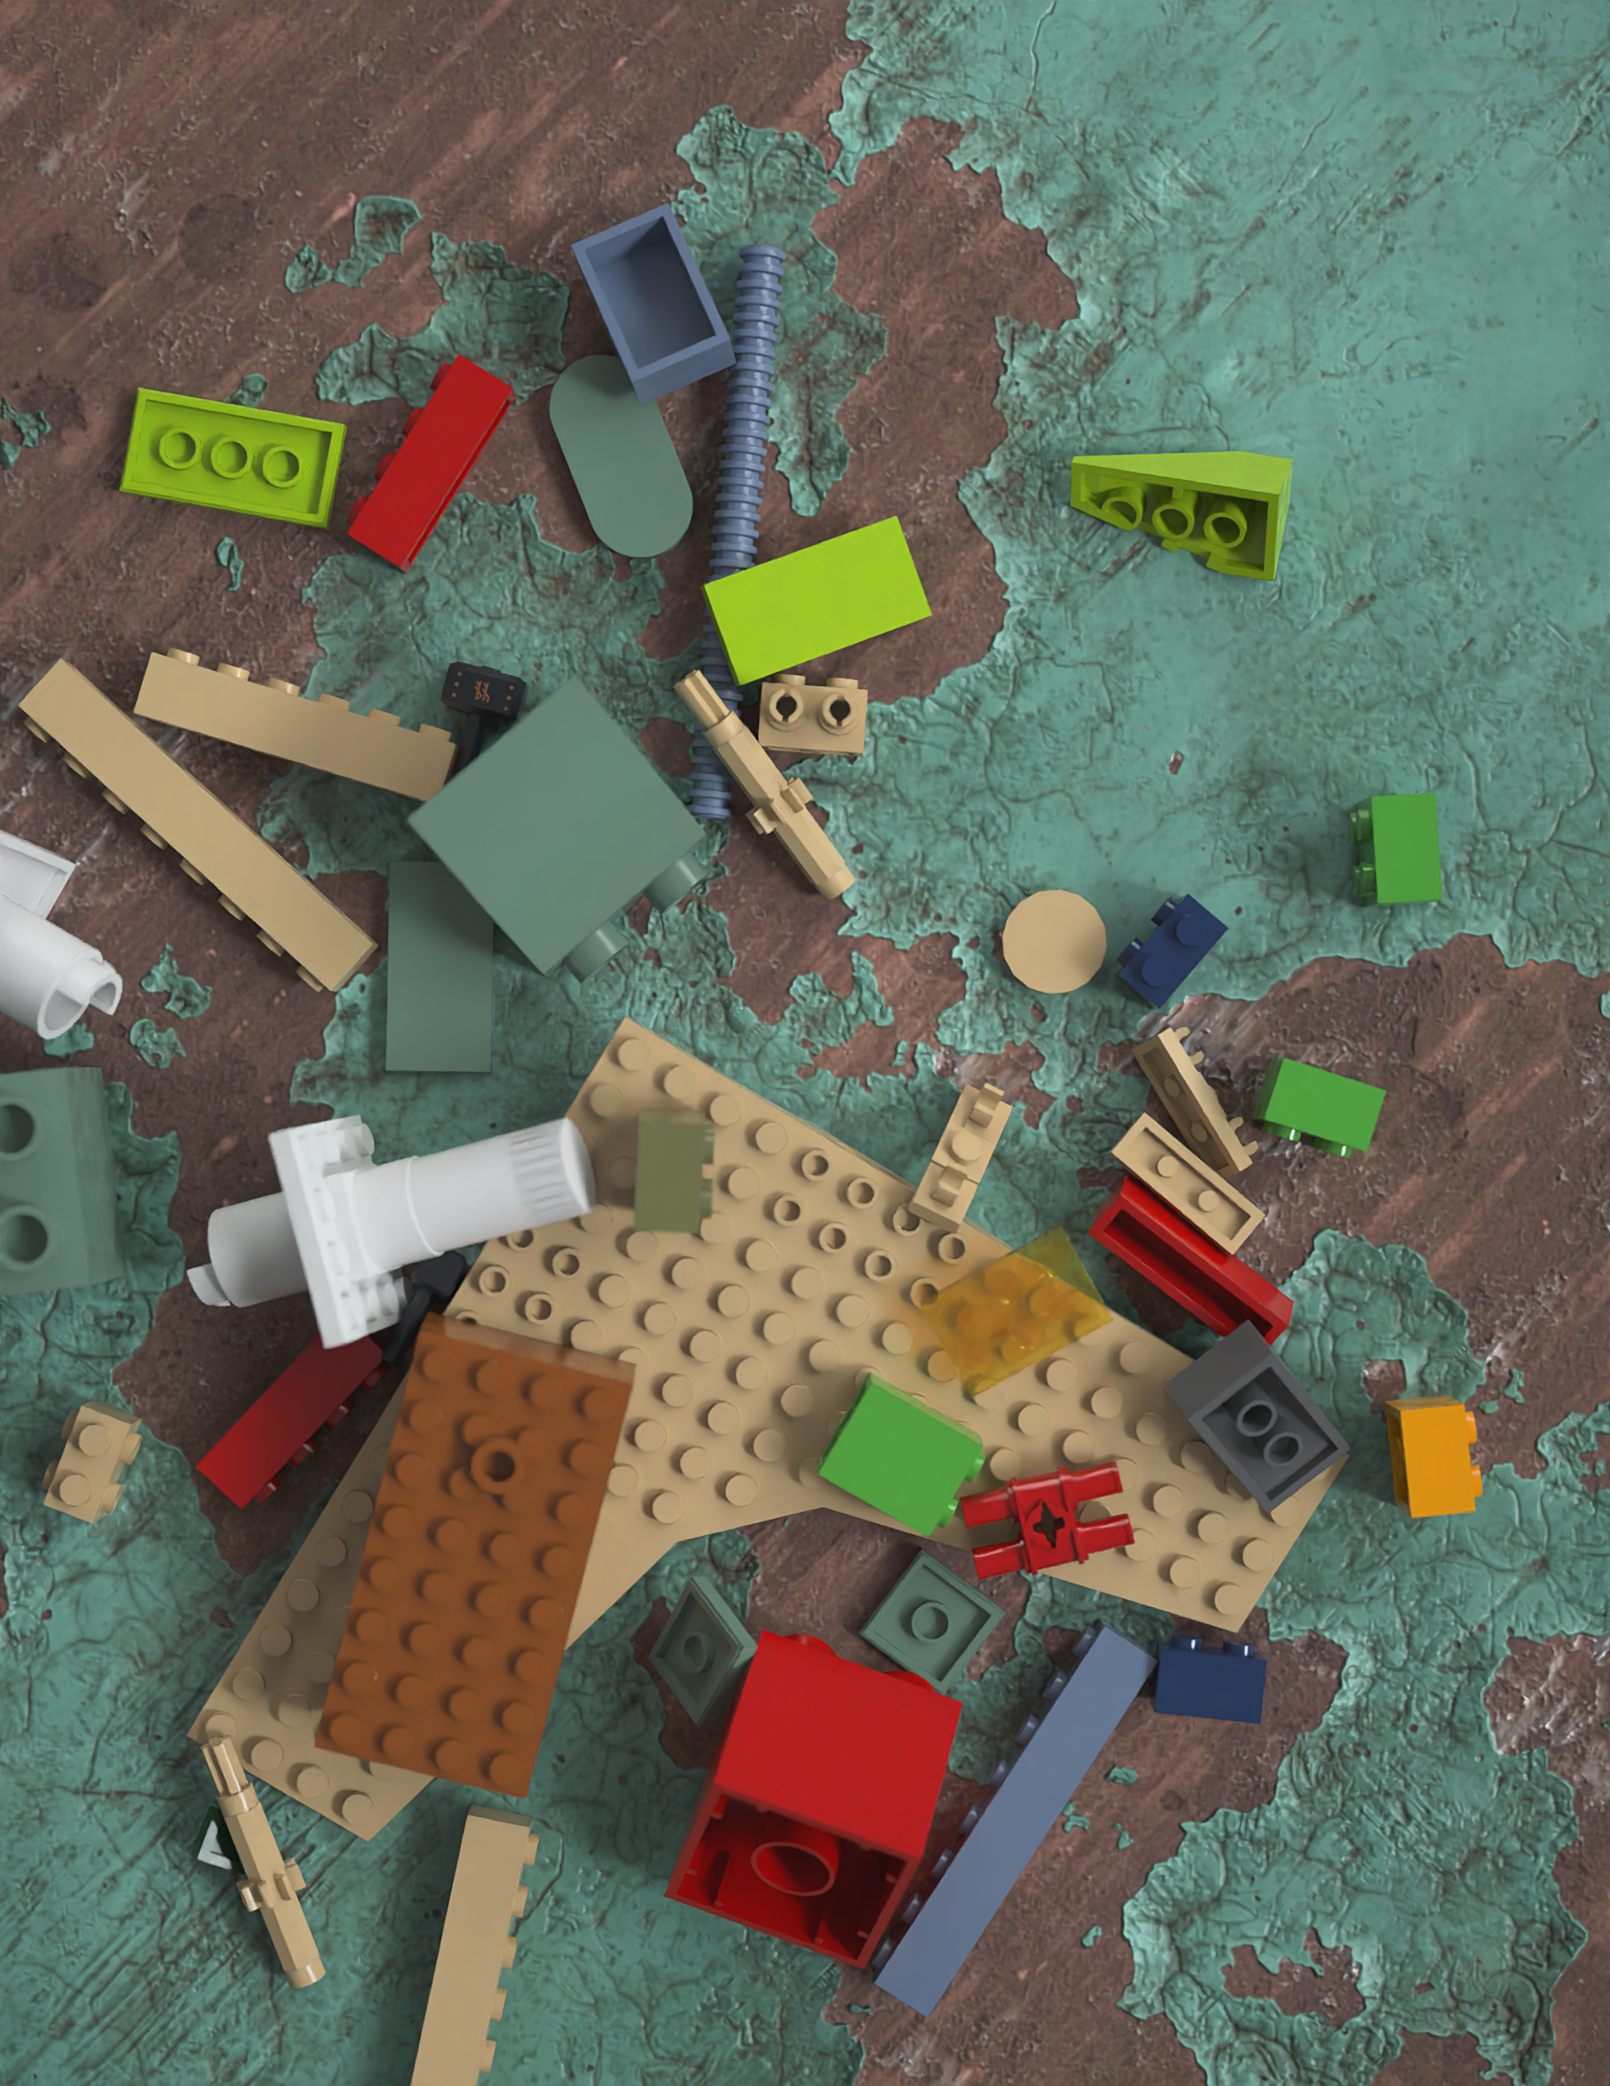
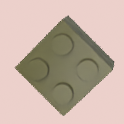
M640 1108L633 1230L699 1233L700 1219H711L713 1179L702 1178L703 1164L714 1165L715 1125H705V1111Z

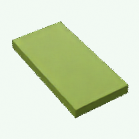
M138 387L119 491L123 494L328 530L347 427L345 424Z
M897 516L700 586L736 687L932 616Z

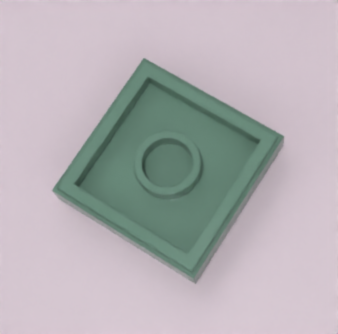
M921 1547L858 1632L906 1670L927 1680L938 1694L944 1696L1005 1615L1006 1611Z
M691 1576L648 1659L699 1729L714 1728L758 1646L706 1577Z

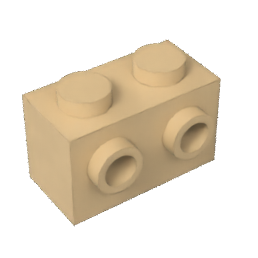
M96 1400L81 1405L79 1411L72 1409L61 1432V1439L67 1441L60 1460L52 1459L42 1481L41 1487L48 1490L43 1505L92 1524L104 1517L105 1513L112 1514L123 1490V1485L117 1482L124 1464H132L142 1441V1435L137 1434L142 1418Z

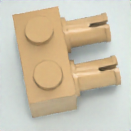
M776 674L774 675L773 683L762 682L758 743L765 751L863 757L868 690L857 689L858 681L853 679L827 678L826 687L805 685L804 676Z

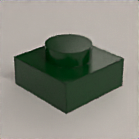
M210 1805L191 1856L244 1875L243 1866L221 1809Z

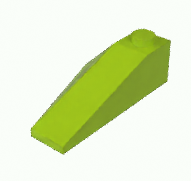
M1244 451L1074 456L1071 462L1070 506L1123 530L1130 531L1137 528L1162 539L1161 546L1177 553L1180 547L1207 559L1205 566L1220 573L1274 581L1290 504L1293 459Z

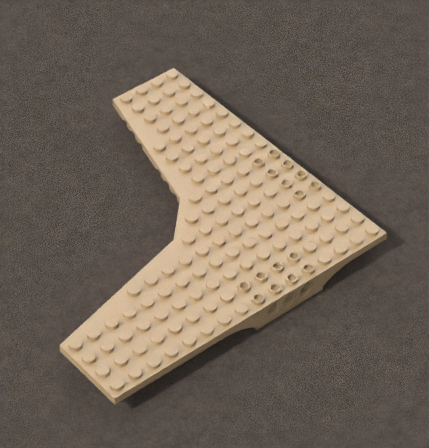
M625 1015L562 1118H569L570 1121L574 1122V1126H577L579 1133L583 1137V1142L586 1144L596 1184L595 1209L589 1214L486 1240L441 1314L636 1364L634 1385L565 1650L679 1541L825 1507L972 1552V1548L1018 1538L1017 1533L1022 1531L1020 1523H1015L1013 1518L967 1529L959 1497L1006 1487L1005 1482L1010 1481L1011 1477H1015L1016 1480L1055 1472L1057 1471L1056 1467L1062 1466V1468L1068 1467L1069 1472L1114 1461H1116L1123 1493L1077 1503V1509H1073L1075 1519H1080L1081 1523L1127 1513L1135 1544L1088 1554L1089 1560L1084 1561L1085 1564L1079 1565L1078 1561L1037 1570V1572L1237 1633L1349 1457L1348 1453L1343 1455L1274 1510L1267 1513L1190 1424L1164 1386L1196 1360L1043 1268L968 1217L964 1216L959 1229L954 1234L907 1211L918 1188L917 1186L808 1120L806 1121L744 1087ZM641 1107L705 1111V1125H715L714 1165L703 1164L702 1178L713 1179L711 1219H700L699 1233L633 1230L638 1120ZM411 1365L186 1735L201 1745L208 1744V1740L218 1736L221 1738L230 1735L244 1770L367 1842L435 1778L314 1747ZM870 1372L979 1434L984 1446L981 1453L985 1454L986 1457L980 1471L971 1483L963 1480L953 1497L958 1500V1505L952 1518L944 1528L936 1525L929 1538L817 1474L816 1462ZM1043 1502V1511L1040 1512L1041 1521L1037 1524H1041L1044 1532L1051 1539L1053 1520L1057 1518L1053 1517L1046 1503Z

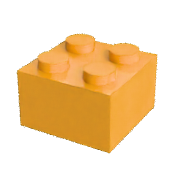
M1448 1395L1384 1401L1395 1506L1411 1518L1476 1512L1474 1497L1482 1496V1480L1479 1466L1471 1465L1469 1444H1475L1477 1441L1473 1412H1465V1404Z

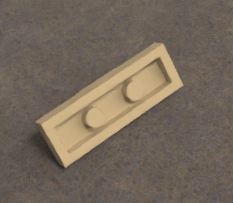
M1170 1027L1143 1041L1131 1049L1194 1155L1223 1179L1228 1178L1253 1164L1249 1155L1255 1153L1259 1145L1255 1140L1242 1146L1234 1132L1236 1128L1245 1123L1243 1118L1236 1117L1229 1121L1226 1120L1227 1115L1219 1104L1215 1091L1207 1084L1201 1072H1197L1194 1067L1203 1060V1052L1199 1051L1188 1056L1183 1049L1180 1040L1190 1033L1188 1027H1181L1175 1031Z
M988 1083L984 1084L981 1091L968 1084L965 1085L907 1211L956 1234L1013 1109L1012 1106L1000 1101L1004 1091Z
M1145 1112L1137 1118L1108 1153L1228 1256H1232L1265 1217L1262 1211Z

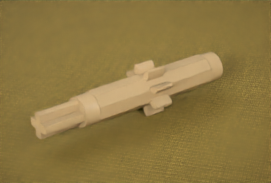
M700 670L692 671L684 679L674 685V689L704 728L702 733L713 747L712 749L754 805V808L745 813V815L758 833L764 832L767 835L771 831L774 832L825 901L837 897L848 889L856 878L806 809L804 804L810 801L813 796L799 777L796 779L791 777L787 781L747 726L743 725L733 710L727 709Z
M231 1736L214 1737L208 1740L209 1743L201 1746L200 1749L218 1792L216 1799L247 1877L236 1882L240 1896L248 1912L259 1908L290 1987L302 1988L311 1985L321 1979L326 1971L295 1891L306 1887L303 1876L293 1857L285 1861L282 1860L252 1782L247 1780Z

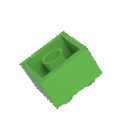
M1435 792L1371 796L1357 803L1356 813H1349L1348 829L1351 845L1359 844L1360 865L1352 867V887L1354 897H1362L1363 908L1420 905L1443 900Z
M1271 1058L1252 1118L1264 1121L1262 1132L1299 1142L1301 1134L1315 1138L1312 1148L1339 1157L1350 1158L1352 1150L1367 1152L1386 1090L1290 1059Z

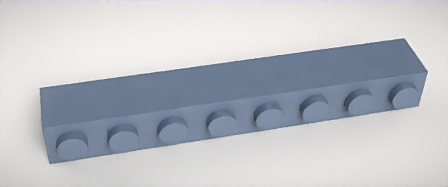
M1100 1619L1094 1629L1087 1625L1080 1633L1071 1649V1653L1076 1655V1658L1066 1673L1058 1670L1053 1675L1042 1695L1048 1701L1036 1718L1029 1714L1014 1737V1741L1019 1744L1016 1751L1008 1762L1001 1758L994 1766L985 1783V1786L990 1788V1791L980 1806L972 1803L967 1808L956 1830L962 1833L951 1851L943 1847L928 1870V1875L933 1877L930 1884L922 1895L917 1891L911 1895L899 1916V1919L904 1921V1924L894 1939L889 1936L884 1937L871 1958L870 1963L876 1966L873 1970L874 1984L926 2018L934 2009L1158 1662L1153 1652Z

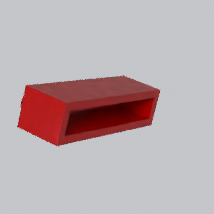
M458 354L452 365L445 362L440 367L430 385V389L435 392L424 410L417 407L411 413L402 430V434L407 436L397 454L390 451L383 458L374 475V478L379 481L368 499L361 496L357 500L346 520V523L351 525L347 535L355 543L405 574L410 569L517 397L513 387Z
M1130 1174L1124 1177L1097 1209L1088 1233L1223 1338L1249 1319L1271 1346L1288 1327L1294 1305L1293 1300L1236 1256L1226 1255L1194 1226L1183 1219Z
M320 1333L203 1457L196 1467L241 1510L253 1500L261 1506L281 1486L282 1482L275 1476L290 1461L297 1468L318 1446L312 1439L325 1423L333 1430L355 1407L348 1401L349 1397L361 1385L370 1391L390 1370V1367L380 1359L387 1345L374 1333H370L350 1342L325 1348L323 1337Z

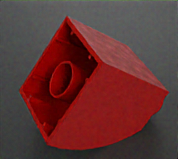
M762 1629L756 1643L758 1648L741 1677L684 1833L664 1897L864 1969L922 1859L963 1702L935 1693L932 1685L917 1674L902 1670L881 1673L837 1657L828 1644L816 1637L805 1634H790L782 1637Z

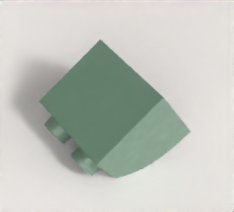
M575 675L407 819L542 974L550 978L565 965L581 984L598 973L629 945L628 940L613 923L641 898L646 896L660 914L663 915L691 893L710 874L693 855L707 842V835Z
M62 1067L0 1075V1296L91 1286L126 1275L102 1067Z

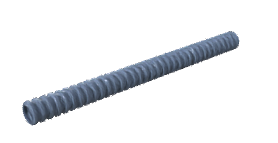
M747 245L739 249V258L743 259V264L738 265L737 273L742 276V280L736 282V290L740 292V296L734 299V306L739 309V312L733 314V323L737 325V329L731 331V339L736 341L735 346H732L736 364L728 367V372L733 375L726 383L727 389L731 390V395L725 396V405L729 406V411L724 412L723 421L728 423V427L722 429V437L726 439V444L720 446V453L725 455V459L719 462L718 467L720 471H723V477L717 478V486L722 488L721 493L716 494L715 498L716 503L720 504V510L714 511V519L718 520V526L713 527L712 535L717 537V542L711 544V552L715 553V559L709 561V568L714 569V574L708 576V583L756 566V564L751 563V558L757 556V548L753 546V541L759 539V531L754 530L755 524L760 523L761 516L756 513V508L762 506V499L757 496L758 492L763 491L764 483L759 481V475L765 474V466L761 464V459L767 456V450L762 448V443L768 441V433L764 432V426L770 424V417L765 415V412L771 409L772 404L771 400L767 399V394L773 392V384L768 381L770 377L774 376L775 368L770 366V361L776 360V351L772 350V345L777 344L778 335L773 333V329L779 327V318L775 317V312L781 310V302L777 301L776 297L782 294V286L778 284V280L784 278V270L779 266L780 263L785 262L786 254L779 248L767 245ZM705 609L704 616L709 618V624L703 626V633L708 635L707 641H703L701 644V649L706 651V657L700 658V666L705 667L703 676L727 709L733 710L738 718L741 719L742 712L737 710V705L743 703V695L739 694V687H744L745 684L736 687L708 609ZM695 723L693 730L698 732V739L692 740V747L697 749L696 756H691L690 763L695 765V772L689 773V780L694 783L693 789H688L687 796L692 798V804L687 805L686 809L696 818L727 820V818L732 817L733 812L731 809H728V801L734 800V794L729 792L730 785H735V779L703 735L702 730L704 728L700 723Z

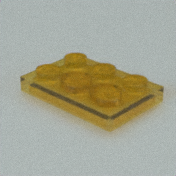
M1061 1224L919 1301L971 1397L982 1393L1113 1321Z

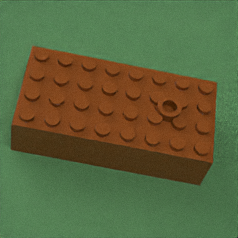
M428 1311L417 1340L317 1733L315 1748L526 1799L631 1397L636 1364Z

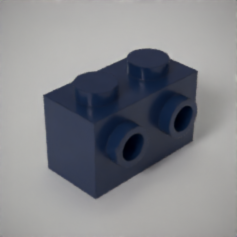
M1189 894L1182 896L1179 901L1170 896L1150 919L1157 925L1144 942L1136 936L1116 959L1122 967L1114 976L1153 1010L1160 1009L1229 929Z
M1172 1634L1170 1642L1157 1641L1155 1656L1158 1662L1153 1670L1150 1705L1156 1713L1260 1724L1267 1659L1261 1652H1254L1255 1644L1224 1640L1223 1648L1202 1646V1638Z

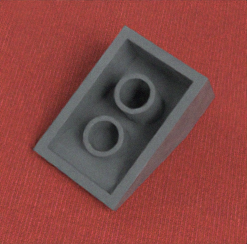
M1249 1319L1164 1385L1190 1424L1267 1513L1274 1510L1352 1449Z

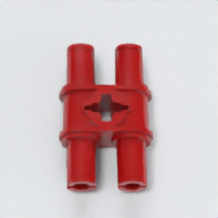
M1116 1461L1069 1472L1068 1467L1062 1468V1466L1056 1467L1057 1471L1020 1480L1011 1477L1010 1481L1005 1482L1006 1487L959 1497L967 1529L1013 1518L1015 1523H1020L1022 1531L1017 1533L1018 1538L971 1549L978 1580L1025 1569L1026 1574L1032 1573L1033 1576L1038 1574L1037 1570L1078 1561L1079 1565L1085 1564L1084 1561L1089 1560L1088 1554L1135 1544L1127 1513L1081 1523L1080 1519H1075L1073 1509H1077V1503L1123 1493ZM1043 1502L1046 1503L1053 1517L1057 1518L1053 1520L1051 1539L1048 1538L1041 1524H1037L1041 1521L1040 1512L1043 1511Z

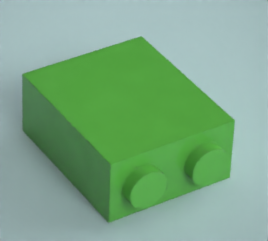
M870 1372L816 1462L819 1476L929 1538L936 1525L944 1528L948 1524L958 1505V1500L953 1498L963 1480L969 1483L974 1480L984 1463L986 1455L981 1453L984 1446L979 1434Z

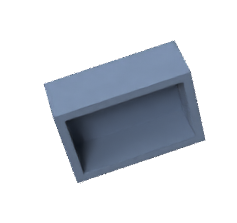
M669 203L571 245L579 272L639 406L736 364L731 339Z

